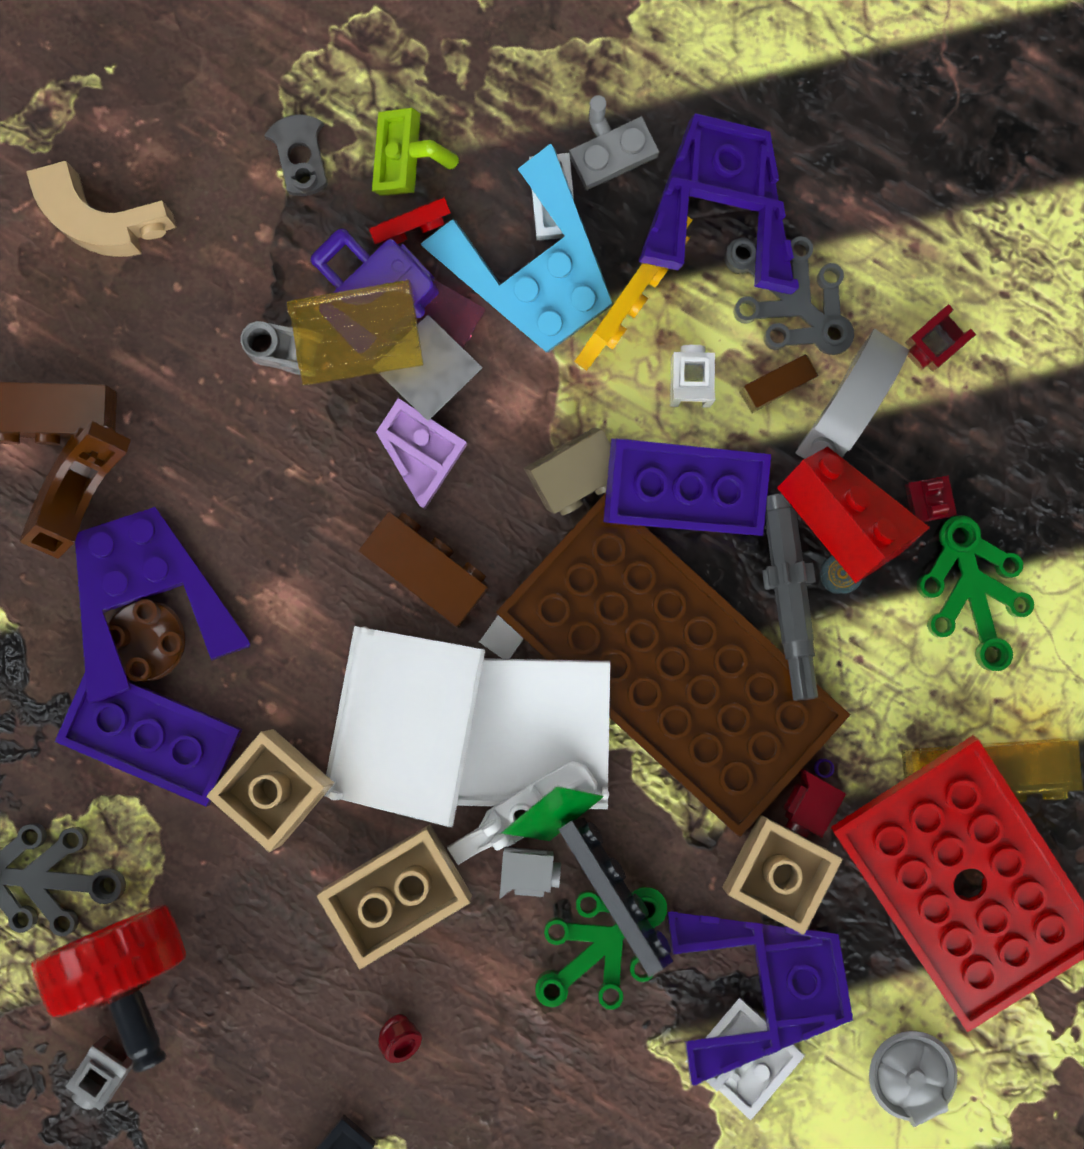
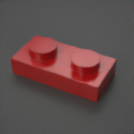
M442 197L369 227L368 230L375 245L380 242L384 243L389 239L399 244L408 240L405 232L420 226L422 232L425 233L444 225L443 216L451 212L445 197Z

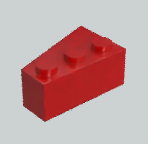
M828 446L804 459L777 487L855 583H858L900 555L930 528Z

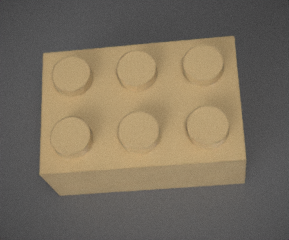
M431 824L327 885L316 896L360 970L468 905L472 894Z

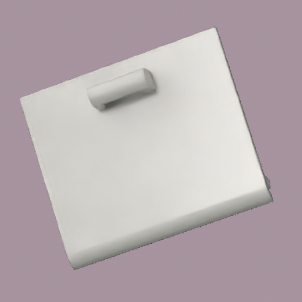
M354 626L326 775L335 783L324 796L331 800H345L453 827L485 650L374 630L366 626Z
M484 658L457 806H496L552 771L573 761L588 767L597 781L595 794L604 796L590 809H608L610 661Z

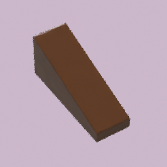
M805 354L746 384L740 390V394L750 412L754 413L818 377V374Z

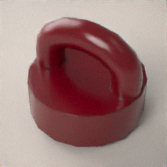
M397 1014L387 1020L380 1030L378 1046L387 1061L390 1063H400L409 1059L417 1052L421 1045L422 1036L414 1023L409 1021L405 1015Z

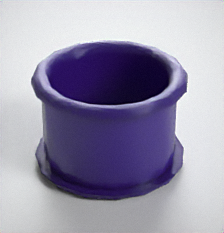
M819 759L814 765V771L818 776L828 778L834 773V765L830 760ZM821 762H828L830 765V771L826 775H821L818 771V766Z

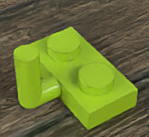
M412 107L378 112L372 191L380 196L414 193L417 158L430 157L448 169H454L458 165V156L434 140L419 141L421 113Z

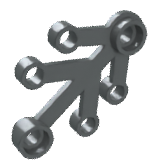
M796 237L791 241L794 257L791 260L793 279H798L799 289L792 295L770 290L780 301L757 302L753 297H742L734 307V317L737 321L744 324L751 323L755 319L801 317L811 327L788 329L781 323L772 324L764 334L766 346L772 350H780L789 345L815 344L825 354H841L851 346L854 339V329L851 322L841 316L839 285L843 281L844 272L839 265L834 263L824 265L819 271L817 283L823 289L822 313L811 304L808 259L813 253V244L806 237ZM739 238L732 241L725 253V264L728 269L737 274L749 272L755 277L756 244L747 238ZM793 246H804L807 251L806 255L802 257L797 256L793 251ZM738 248H745L749 251L750 257L742 260L737 257L736 250ZM832 271L835 273L837 282L828 283L824 279V272ZM742 304H749L752 306L754 313L751 316H744L741 314L739 307ZM828 328H837L841 333L840 339H831L827 333ZM780 331L784 336V341L782 343L773 342L770 338V332Z
M31 823L25 825L19 830L17 837L0 851V908L8 917L9 926L13 931L23 933L32 929L38 921V914L31 906H21L6 885L21 886L48 919L51 931L57 936H67L75 931L79 924V918L73 910L63 909L48 889L87 892L99 904L112 903L123 895L126 888L125 878L116 869H104L94 875L49 871L69 853L77 852L86 846L87 834L80 827L65 829L60 834L58 841L26 868H8L25 850L37 848L46 841L47 832L41 824ZM29 829L37 832L38 839L36 843H31L27 840L26 834ZM70 832L75 833L79 838V843L76 847L70 846L67 842ZM105 878H111L115 881L116 888L114 892H109L104 888ZM19 912H24L29 917L27 926H23L18 922ZM60 916H66L69 919L70 927L68 930L62 929L59 926L58 920Z

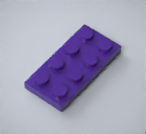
M611 439L603 522L763 536L771 454Z
M84 673L54 742L205 807L209 806L212 801L206 796L221 780L243 729L129 680L131 690L90 704L87 699L86 676Z

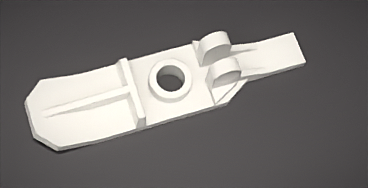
M572 761L487 810L479 828L447 846L456 863L459 865L490 847H494L497 851L503 847H509L524 838L502 834L501 832L517 820L514 816L517 810H529L556 786L595 794L597 781L588 767Z

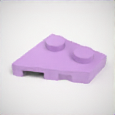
M399 398L376 431L418 505L426 509L466 448L467 442L432 419L427 421L416 409Z

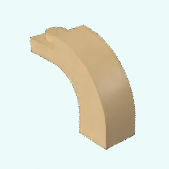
M66 160L26 171L33 196L44 215L69 239L89 251L117 257L142 254L138 238L145 240L157 239L164 236L167 230L177 228L173 213L162 200L117 213L101 212L89 207L79 174Z

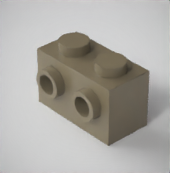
M592 428L524 467L547 511L553 514L560 512L561 515H566L579 508L583 504L581 499L594 491L596 495L606 492L611 444L602 429Z

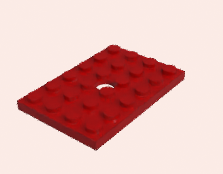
M974 735L830 827L967 1032L1084 959V901L985 748ZM966 869L979 870L984 876L981 884L982 891L972 898L957 895L954 891L956 876Z

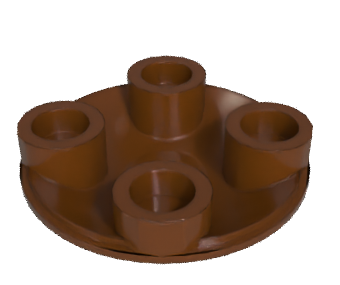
M147 599L130 603L118 610L108 624L126 676L130 680L136 682L158 680L169 674L178 665L183 656L186 640L183 624L177 614L163 603Z

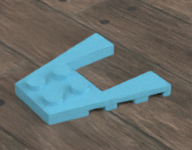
M552 144L541 150L519 167L518 170L565 237L502 284L499 283L456 220L452 219L421 243L428 252L545 352L553 350L614 305L587 237L583 221L572 197L566 176L557 157V152Z

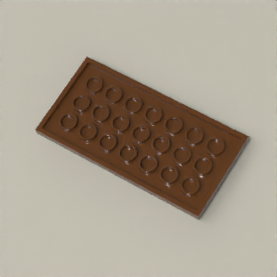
M605 493L495 613L546 660L610 661L609 718L738 837H741L847 720L850 714L817 683L818 697L810 700L794 701L788 660H785L784 653L645 526L603 522Z

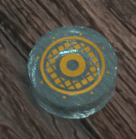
M833 555L828 557L821 566V582L832 593H850L856 590L862 582L861 580L855 583Z

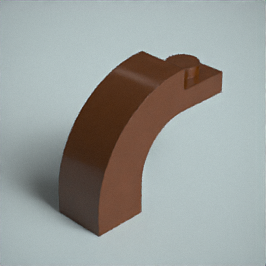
M91 421L85 429L78 427L49 471L30 511L20 543L59 559L75 543L83 516L94 492L105 475L127 453L131 439L117 433L108 426L100 425L94 421Z

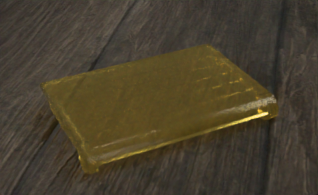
M410 280L287 301L303 386L424 365Z

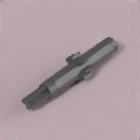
M782 493L767 496L765 513L771 566H767V570H762L765 590L774 589L781 641L784 647L785 660H788L793 700H810L818 697L813 657L815 656L814 635L807 586H812L811 583L816 582L814 563H805L803 561L796 510Z

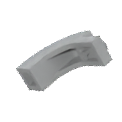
M874 328L853 358L845 377L833 397L798 446L796 454L806 459L827 446L841 457L845 455L847 450L850 451L890 390L905 362L909 349Z

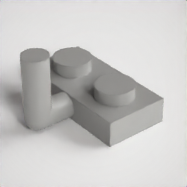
M600 95L592 97L589 107V122L596 138L569 150L570 159L586 191L658 158L659 150L642 116L611 130L605 118L606 100Z

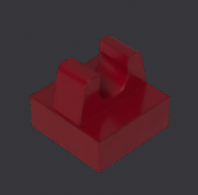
M949 475L905 485L910 512L921 521L928 522L957 515Z

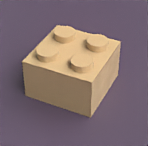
M271 729L259 733L206 797L268 852H271L284 844L335 782L278 732Z
M760 815L722 888L729 896L804 935L843 859L824 847Z

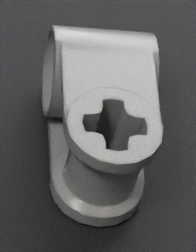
M255 321L243 329L241 345L254 363L282 369L297 375L315 377L317 369L313 366L318 344L323 343L324 336L305 328L285 327L263 321ZM267 335L272 338L271 346L266 351L255 352L252 350V343L258 336Z

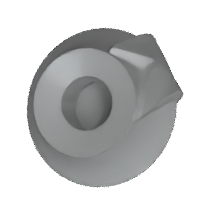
M906 1031L891 1036L876 1050L870 1064L869 1082L875 1099L885 1111L899 1119L909 1121L913 1127H916L948 1111V1104L957 1086V1068L951 1052L939 1039L924 1032Z

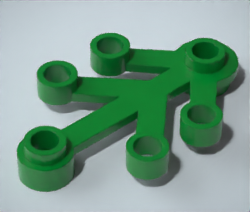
M962 515L952 517L944 522L939 532V539L943 549L929 574H925L918 579L917 590L925 598H934L941 595L945 588L943 580L956 560H958L961 576L941 611L929 618L927 628L935 637L950 636L955 630V620L968 599L980 641L975 652L976 660L985 670L1001 671L1011 664L1013 650L1007 641L997 638L986 594L1004 604L1007 612L1013 617H1026L1030 615L1034 609V600L1029 594L1017 593L981 572L975 555L994 564L997 574L1003 578L1018 576L1023 570V560L1019 555L1006 553L983 540L980 527L972 518ZM956 529L962 530L965 534V540L962 544L957 543L953 538V533ZM1006 558L1013 560L1015 564V569L1012 573H1008L1003 567ZM928 578H932L937 584L934 593H929L925 589L924 584ZM1018 597L1022 598L1026 604L1024 611L1021 613L1014 607V602ZM940 617L944 618L947 622V629L943 633L937 631L935 627L936 620ZM989 647H993L997 651V658L993 662H989L985 656L986 650Z
M640 887L634 890L632 895L637 894L643 902L648 901L654 904L653 913L646 917L651 926L655 928L660 925L667 914V903L664 896L652 887ZM591 890L582 891L576 898V909L583 917L591 918L599 912L610 913L600 896ZM585 897H592L596 901V906L591 911H585L580 906L581 900ZM559 917L549 919L544 927V935L549 943L561 945L566 940L593 943L559 972L548 970L539 975L535 984V993L540 1003L547 1007L561 1005L568 996V987L605 956L603 984L598 989V999L600 1004L606 1009L613 1010L618 1008L623 1002L620 973L623 939H625L616 923L612 926L569 923ZM559 924L563 926L565 930L563 936L560 938L552 937L549 934V928L552 925ZM634 956L629 964L632 977L639 982L649 981L653 976L649 977L647 973L640 975L635 972V965L640 961L637 956ZM548 984H556L560 988V992L555 997H548L544 993V988ZM615 989L618 992V998L613 1002L604 1000L603 993L605 990Z

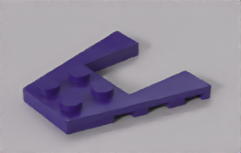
M695 113L687 125L639 258L640 263L679 270L684 265L689 196L759 212L754 287L790 295L799 289L798 279H793L790 263L794 258L791 241L786 240L783 219L786 217L784 203L778 199L776 183L779 181L770 131Z
M156 507L78 532L75 548L87 699L90 704L131 690L104 615L107 611L184 585L211 661L250 647L247 637Z
M673 911L667 912L672 955L754 945L767 1031L684 1041L690 1085H698L703 1081L742 1067V1065L771 1055L795 1043L853 1021L839 934L807 930L803 935L789 927L683 914Z

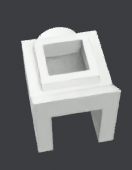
M702 345L681 346V352H674L671 357L670 407H678L681 401L702 402V407L710 408L716 400L714 390L715 353H705V346Z

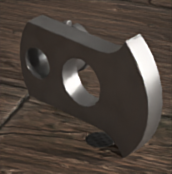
M290 115L274 123L264 135L266 139L272 141L277 146L286 188L290 195L309 196L323 190L328 185L318 145V133L324 124L312 116ZM297 146L308 147L311 150L310 160L307 163L292 164L289 160L291 150ZM302 177H311L308 182L299 183Z

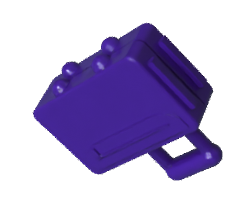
M340 228L311 255L312 265L336 288L319 306V312L353 350L366 359H372L384 346L394 345L396 342L395 336L414 317H423L425 307L439 294V289L433 282L435 278L403 244L399 246L391 239L385 241L370 256L350 235L348 230ZM346 245L363 264L343 282L327 263Z

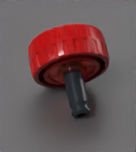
M165 904L110 924L32 961L31 970L38 991L48 1013L52 1017L64 1016L92 1005L98 1008L108 1004L126 1053L134 1063L132 1065L133 1071L137 1073L145 1071L165 1060L166 1053L160 1048L159 1035L141 992L142 988L151 983L152 978L176 966L186 957V950L180 932L169 908Z

